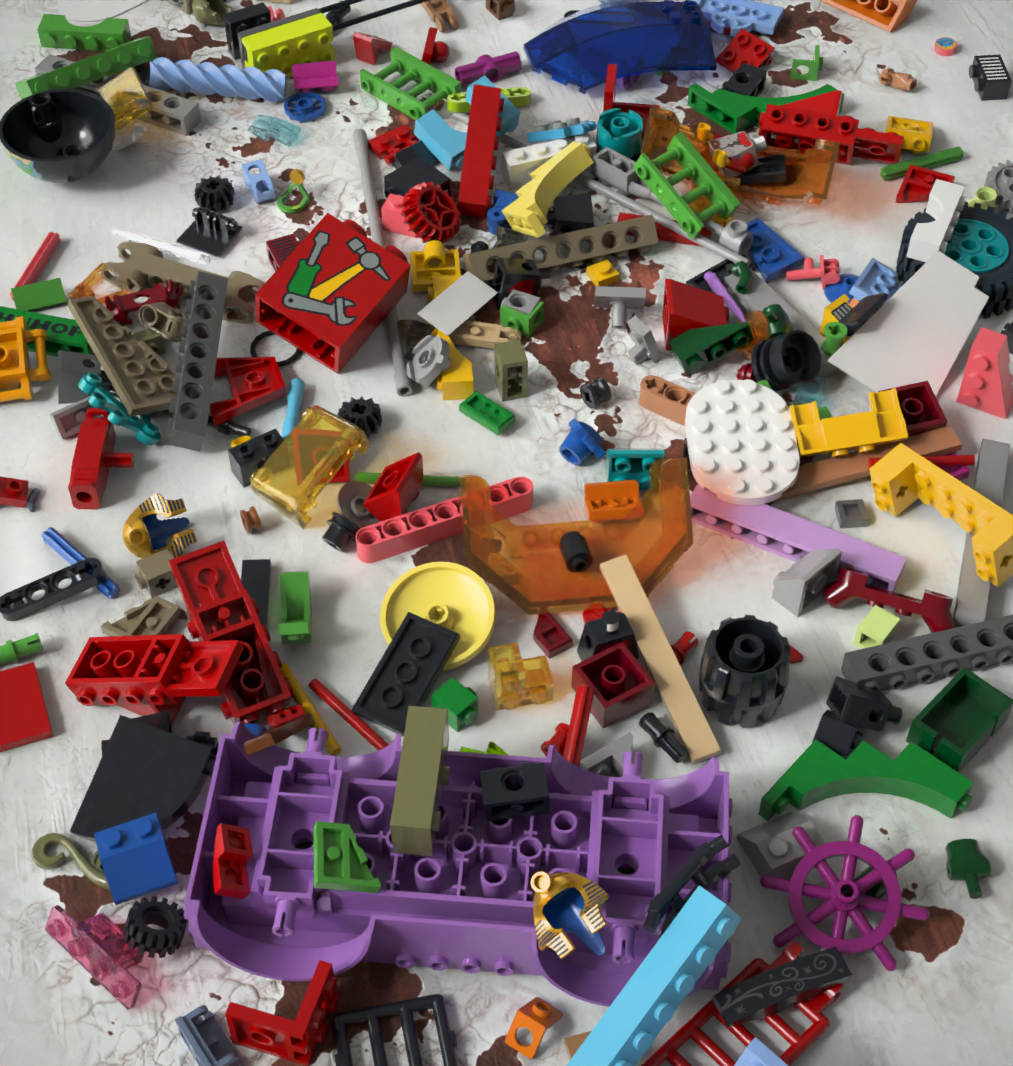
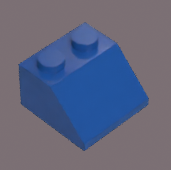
M156 813L94 833L100 861L115 905L178 884L165 832Z

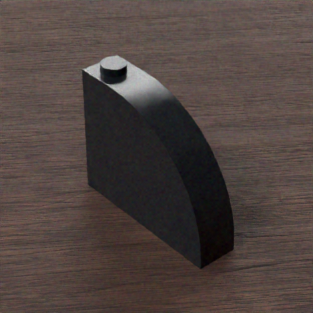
M120 715L70 832L77 837L96 842L94 833L153 813L157 814L162 828L165 830L192 806L200 794L207 777L213 775L217 754L208 746Z

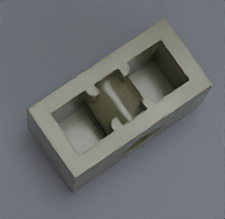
M520 339L495 344V383L502 402L527 397L528 360Z

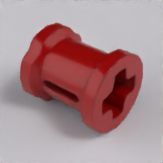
M559 723L555 728L556 733L549 741H544L541 745V750L546 757L550 745H555L557 751L563 757L569 725Z

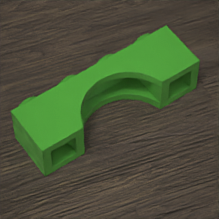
M44 14L37 29L41 47L108 51L131 40L128 19L106 18L99 24L81 27L69 23L65 15Z

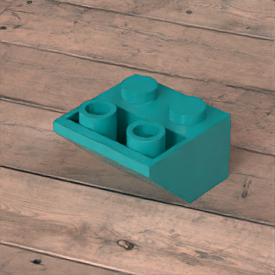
M661 448L607 449V482L637 480L639 490H661L664 450Z

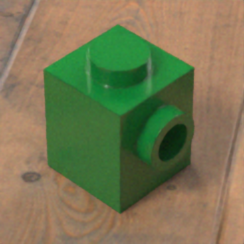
M453 677L431 695L432 708L447 709L448 725L456 732L465 725H471L478 716V697L470 687L465 688Z

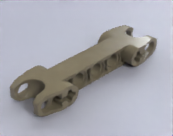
M122 242L118 245L119 257L124 262H107L100 267L102 278L121 290L131 293L140 291L142 287L153 288L158 283H162L164 287H167L168 280L172 279L176 289L179 285H183L182 298L186 300L192 298L191 295H188L190 281L196 280L198 271L228 278L222 320L237 323L253 322L255 319L254 308L247 302L255 301V294L258 291H255L252 287L260 289L265 284L252 275L240 271H232L229 277L167 260L164 259L162 252L158 248L136 242ZM125 249L129 250L131 252V255L128 254ZM109 271L117 274L119 277L113 276ZM240 310L246 312L247 316L243 315Z

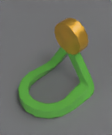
M294 169L290 173L289 177L293 183L277 200L278 208L283 212L296 213L303 210L310 203V196L302 184L305 180V175L299 169ZM297 185L304 198L297 206H285L282 203L283 200Z

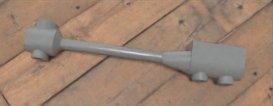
M605 147L591 157L594 162L591 164V174L600 179L601 184L617 188L618 192L626 197L635 195L652 199L662 204L633 169L635 161L608 147ZM710 219L702 222L705 225L704 228L720 236V245L740 255H744L750 249L753 242V234L747 231L748 225L746 222L732 220L726 227Z

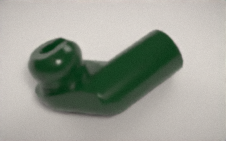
M738 261L732 265L731 272L735 271L733 275L740 276V280L736 285V291L740 294H745L753 282L754 276L746 262Z

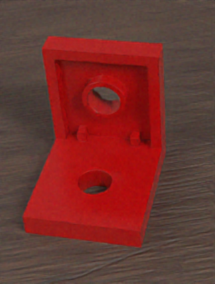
M608 64L603 112L614 108H621V112L626 113L629 110L636 112L643 120L642 140L656 141L660 105L615 102L617 65Z
M319 960L295 1021L230 1002L225 1016L233 1044L308 1066L317 1043H322L325 1039L328 1029L326 1020L330 1012L334 1013L336 1011L340 994L336 992L337 978H334L332 964Z

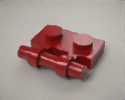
M404 124L368 140V148L380 160L384 159L389 165L394 162L395 153L419 141L414 132Z

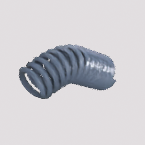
M37 488L31 491L27 500V507L30 512H34L33 510L37 509L35 501L40 491L36 492Z

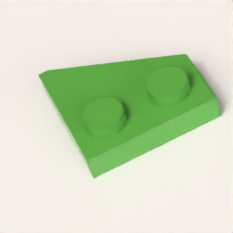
M317 821L313 827L314 888L377 893L381 888L378 877L373 878L367 867L368 859L363 849L357 845L356 836L350 825Z

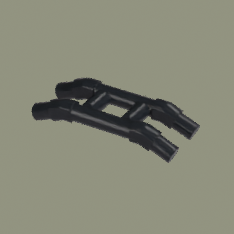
M722 834L712 841L705 842L697 847L690 855L691 858L661 893H657L652 899L647 910L648 915L643 929L655 933L660 919L663 918L666 909L671 905L674 911L670 912L665 918L661 927L660 939L698 886L709 891L714 884L716 885L722 878L727 876V873L741 865L734 853L721 862L717 861L704 873L701 870V866H704L707 861L715 857V854L729 846ZM692 879L696 886L683 900L679 892Z

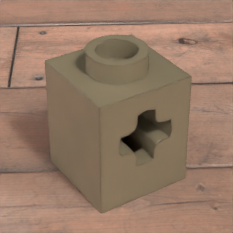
M167 548L136 561L139 572L135 574L137 583L141 590L147 589L151 598L178 587L169 566V560L174 558Z

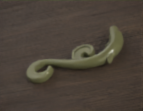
M59 833L46 834L34 843L32 859L41 869L49 870L56 868L66 860L65 853L63 852L53 857L47 855V850L50 846L63 845L89 880L104 889L110 890L105 873L102 870L103 867L98 851L95 852L91 861H89L74 842Z

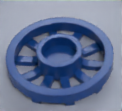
M313 92L293 94L284 103L285 114L290 120H297L300 123L311 120L314 122L317 118L324 116L326 110L324 98Z

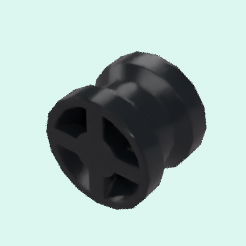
M602 377L594 379L591 384L585 383L580 387L581 397L590 409L597 407L600 402L605 403L611 400L610 387Z

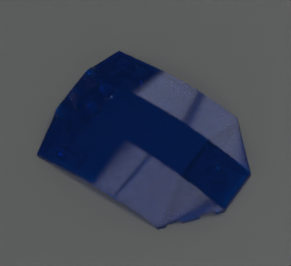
M621 0L596 5L558 20L523 46L532 71L541 74L542 71L552 75V80L565 86L568 83L577 86L579 92L583 94L588 89L606 83L608 64L617 65V79L656 71L716 70L717 68L710 26L695 0Z

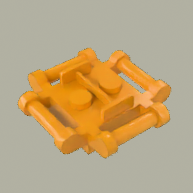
M24 316L16 317L12 321L0 322V390L18 388L21 383V388L1 391L0 402L22 398L25 401L32 400L34 396L31 381L43 382L51 379L50 369L47 368L45 348L47 332L44 329L27 331V323ZM28 342H35L36 369H30Z

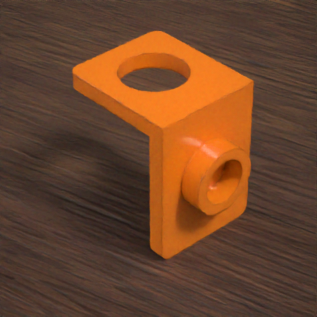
M535 997L517 1010L505 1038V1043L529 1059H532L536 1055L545 1031L562 1019L563 1012L539 997ZM525 1027L530 1030L533 1036L531 1045L520 1043L517 1038L518 1028Z

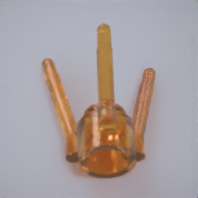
M101 263L73 291L68 293L69 299L95 297L91 287L102 279V275L99 272L105 267V263ZM122 290L107 296L113 300V295H126L128 291ZM105 296L97 300L101 303H104Z

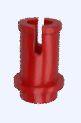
M688 631L674 645H670L680 665L685 662L686 656L699 645L698 638H695L691 643L689 642L695 635Z

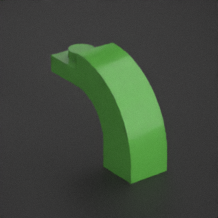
M310 571L281 572L279 574L281 621L278 627L282 645L311 643L312 605Z

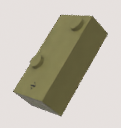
M408 706L390 822L394 853L433 857L436 831L440 830L441 811L439 810L443 785L448 786L450 780V766H446L449 745L447 709Z

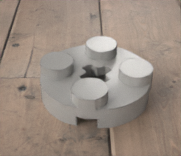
M428 335L414 347L412 353L415 356L412 362L408 360L406 372L410 379L424 387H428L441 371H446L451 364V359L448 357V342L440 336Z

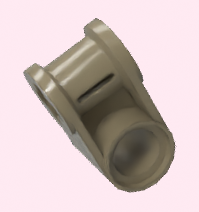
M164 302L143 305L138 314L139 320L144 326L157 333H161L163 338L173 342L181 341L183 337V322L185 318L189 317L187 314L174 309Z

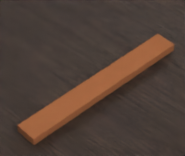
M950 425L910 436L903 441L875 446V450L872 452L859 453V451L848 453L846 456L829 458L800 466L797 479L792 488L789 487L782 493L780 498L772 502L870 476L868 459L882 458L900 443L921 456H942L961 450L962 443Z

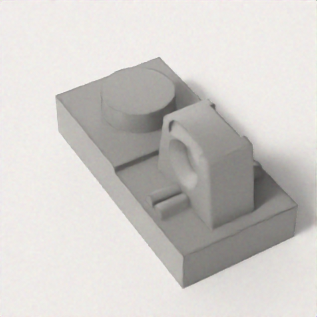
M636 316L632 317L627 321L631 331L629 336L635 342V345L628 351L630 359L636 365L647 358H650L655 363L661 356L652 331Z
M90 396L50 414L59 438L63 440L79 432L80 426L85 420L86 411L88 408H95L88 402ZM93 415V418H104V415Z

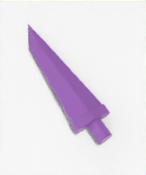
M706 272L704 279L708 282L712 292L723 296L724 304L729 307L741 322H746L743 312L723 286L718 276L714 272Z

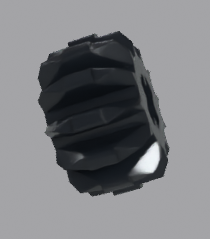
M218 175L217 177L209 176L208 179L201 178V182L196 184L194 196L197 205L209 210V213L211 211L219 213L220 210H228V206L233 205L235 193L234 187H232V183L229 182L228 178L221 179L220 175Z
M361 396L360 399L356 400L351 397L350 402H343L341 408L338 409L339 427H348L349 437L355 435L357 440L361 436L369 439L370 433L377 434L379 427H381V408L379 404L373 402L372 398L365 400Z

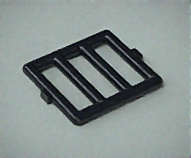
M432 994L335 1014L332 1018L337 1048V1054H334L336 1066H353L347 1025L367 1022L374 1066H388L380 1019L400 1015L409 1066H423L413 1012L427 1009L433 1010L444 1066H458L454 1047H457L454 1030L450 1031L443 996L441 994Z

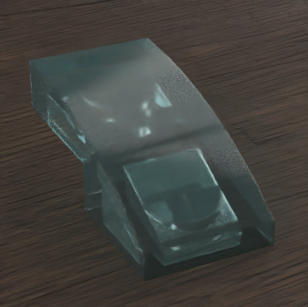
M258 115L250 125L248 132L266 142L272 137L291 147L301 128L276 117Z
M816 377L812 382L799 385L794 406L816 401L817 408H820L826 378Z

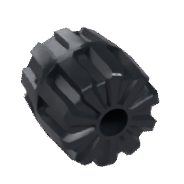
M745 615L742 618L736 619L729 617L721 621L718 630L710 632L701 657L699 691L702 692V704L707 711L714 710L719 714V722L729 725L732 721H735L742 728H751L755 726L756 720L767 722L775 715L788 686L790 668V645L787 638L782 637L778 632V626L771 621L759 620L754 615Z

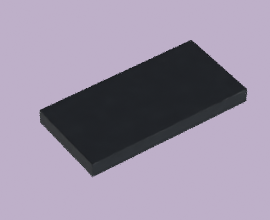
M408 612L351 710L368 721L392 732L401 733V736L404 737L408 706L422 707L459 642L460 635Z

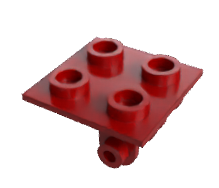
M741 29L714 61L731 72L737 70L743 63L757 68L760 65L769 66L773 60L770 54L775 47Z

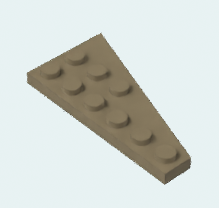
M94 296L69 299V310L130 417L169 410L172 397H176L177 394L172 392L174 380L177 376L168 369L169 364L142 340L137 341L131 335L132 331L126 325L122 327L113 319L114 314Z

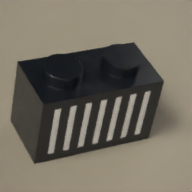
M1001 55L974 56L973 64L969 67V77L973 79L975 91L978 92L981 101L1007 99L1012 80Z

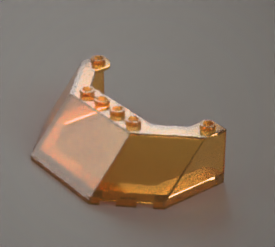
M655 107L650 108L640 155L645 153L651 161L666 153V148L673 137L682 132L730 191L740 193L739 197L752 200L754 196L763 198V202L776 204V201L800 202L815 206H821V203L827 204L841 157L840 142L817 139L814 149H807L806 154H800L801 150L784 149L767 145L766 150L756 153L757 157L785 154L786 181L774 184L760 183L752 186L739 185V175L725 181L719 169L712 161L708 144L709 139L706 141L699 140L697 134L693 133L692 127L681 124L674 112ZM673 159L659 167L658 170L663 175L670 177L682 170V167ZM687 177L686 179L682 180L684 182L694 184V188H697L696 184L692 181L690 177Z
M662 458L654 461L649 469L650 488L625 517L515 526L491 505L490 487L485 479L476 475L456 476L467 563L528 615L618 607L600 570V564L625 554L648 598L652 590L665 578L678 559L693 544L687 458ZM571 531L579 532L585 537L593 557L592 565L581 573L570 572L567 569L559 548L561 537Z

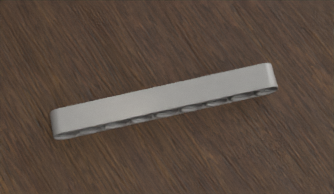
M983 438L978 455L973 490L1001 507L1010 444ZM966 532L953 615L957 627L985 621L991 582L982 580L976 572L972 537L975 534L972 532Z

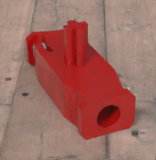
M88 408L85 413V420L80 426L72 461L70 482L68 484L72 504L76 509L97 510L100 508L110 467L132 468L134 466L133 453H113L116 440L114 424L108 420L110 412L103 409ZM93 415H104V418H93Z

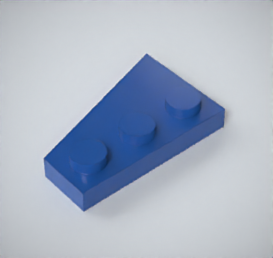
M756 218L747 223V231L753 234V242L748 252L766 283L785 274L786 271H791L803 265L804 256L763 221Z

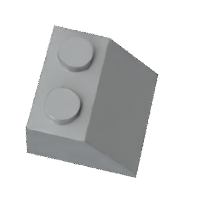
M838 548L812 550L806 556L797 558L790 569L786 572H780L775 577L772 598L796 617H799L824 596L825 586L836 581L842 551Z
M790 812L739 833L736 838L760 877L770 875L790 879L796 866L806 855L792 834L796 826L804 828L816 847L826 844L811 820Z

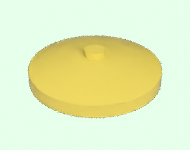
M450 562L426 563L405 572L387 591L380 611V625L388 646L408 612L458 633L460 640L442 671L459 667L477 656L491 638L496 620L493 597L483 579L469 568Z

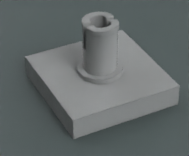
M596 286L594 307L612 308V328L624 329L626 328L627 308L644 309L646 288Z

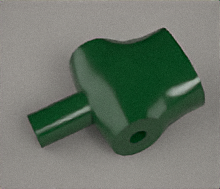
M772 304L763 309L762 313L767 319L770 338L793 331L792 323L781 305Z
M959 839L949 842L945 848L947 852L946 870L948 879L965 881L970 898H980L982 891L978 879L990 877L991 867L989 859L983 854L978 841L975 839Z

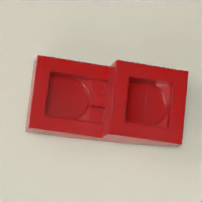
M220 823L217 827L213 858V882L216 895L244 899L250 894L247 863L253 858L250 830L248 828Z

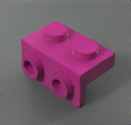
M335 61L292 65L294 89H299L301 93L312 92L314 87H321L322 91L334 90V86L339 85Z

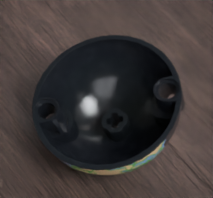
M74 89L48 90L28 96L10 107L0 120L1 143L5 152L17 167L38 180L56 183L74 182L87 177L98 169L111 151L116 131L115 116L111 106L97 95Z

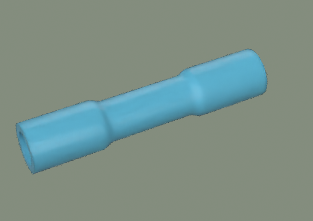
M292 379L289 383L288 405L282 429V437L288 446L294 445L293 431L299 429L298 420L305 383L300 379Z

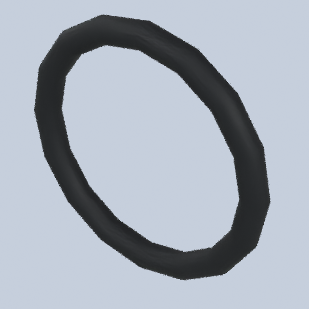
M268 330L255 337L250 347L252 357H258L255 352L257 343L264 337L273 335V332ZM297 348L293 356L287 360L277 362L278 367L295 361L300 355L301 350Z

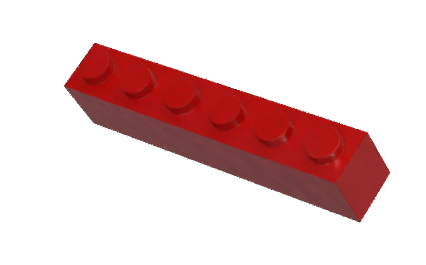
M476 84L473 86L457 203L459 204L457 210L465 216L484 218L486 209L489 210L491 208L492 196L488 195V190H493L495 176L490 174L491 170H495L497 156H493V150L498 151L500 138L495 136L496 131L500 132L502 118L498 117V112H503L504 98H500L501 88Z

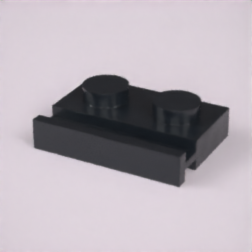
M785 154L757 157L758 165L739 175V185L752 186L760 183L774 184L786 181Z

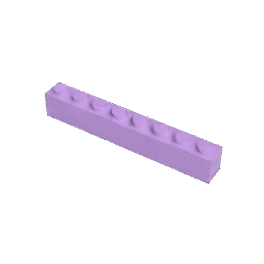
M697 484L687 501L686 520L794 562L797 558L806 556L812 550L840 549L842 555L836 578L839 576L841 567L853 568L870 573L867 581L868 585L895 592L903 575L906 557L767 504L737 505L718 499L717 494L708 488L703 489L699 484Z

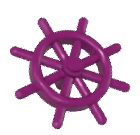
M859 815L851 818L847 841L830 842L816 847L803 827L796 826L792 834L806 855L796 866L791 880L770 875H764L760 879V883L764 888L788 893L789 909L794 921L792 925L774 936V945L779 948L783 947L802 934L808 941L820 949L826 950L837 947L841 955L858 954L872 949L887 971H895L897 962L883 943V940L893 929L898 916L921 921L929 918V911L926 908L901 903V891L895 872L915 858L914 851L909 848L904 849L886 861L873 849L860 844L864 821ZM844 856L841 880H839L826 859ZM858 859L869 865L873 871L854 883ZM815 867L829 888L804 883L809 872ZM882 881L886 891V900L861 894ZM802 896L821 899L826 902L806 915ZM860 908L885 913L880 924L875 929L871 926ZM835 912L831 936H828L817 929L815 925ZM848 915L863 937L844 940Z

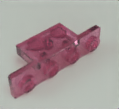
M60 905L53 906L45 931L127 1010L135 1007L142 984L127 969L142 962L144 954L140 955L137 953L138 947L133 950L129 947L130 942L125 941L124 932L104 913L77 923Z

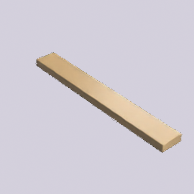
M625 554L601 563L600 570L620 612L625 614L635 634L637 648L655 682V686L679 737L688 750L692 764L721 754L716 738L627 555Z

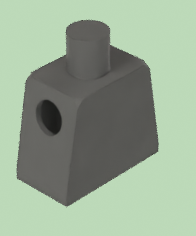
M58 350V404L75 403L91 396L84 393L78 387L79 381L88 372H93L100 376L102 386H113L105 371L101 370V364L96 355Z

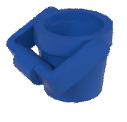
M576 418L569 422L570 432L559 447L562 457L573 465H579L593 452L600 460L606 452L601 447L602 439L598 432L587 423L577 421Z

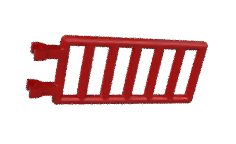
M793 940L770 965L761 958L754 959L721 991L772 968L801 958L799 955L803 952V948ZM844 984L822 989L810 1001L806 999L792 1003L813 1022L801 1036L778 1014L762 1018L791 1045L779 1057L788 1066L797 1060L829 1028L830 1021L822 1012L841 996L839 991L843 988ZM711 999L641 1066H661L666 1060L672 1066H692L677 1051L690 1038L719 1066H734L736 1062L700 1029L713 1016L727 1028L713 1000ZM742 1024L727 1028L746 1047L755 1038Z

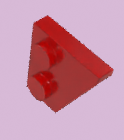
M910 164L896 196L895 203L928 201L936 179L954 183L955 176Z

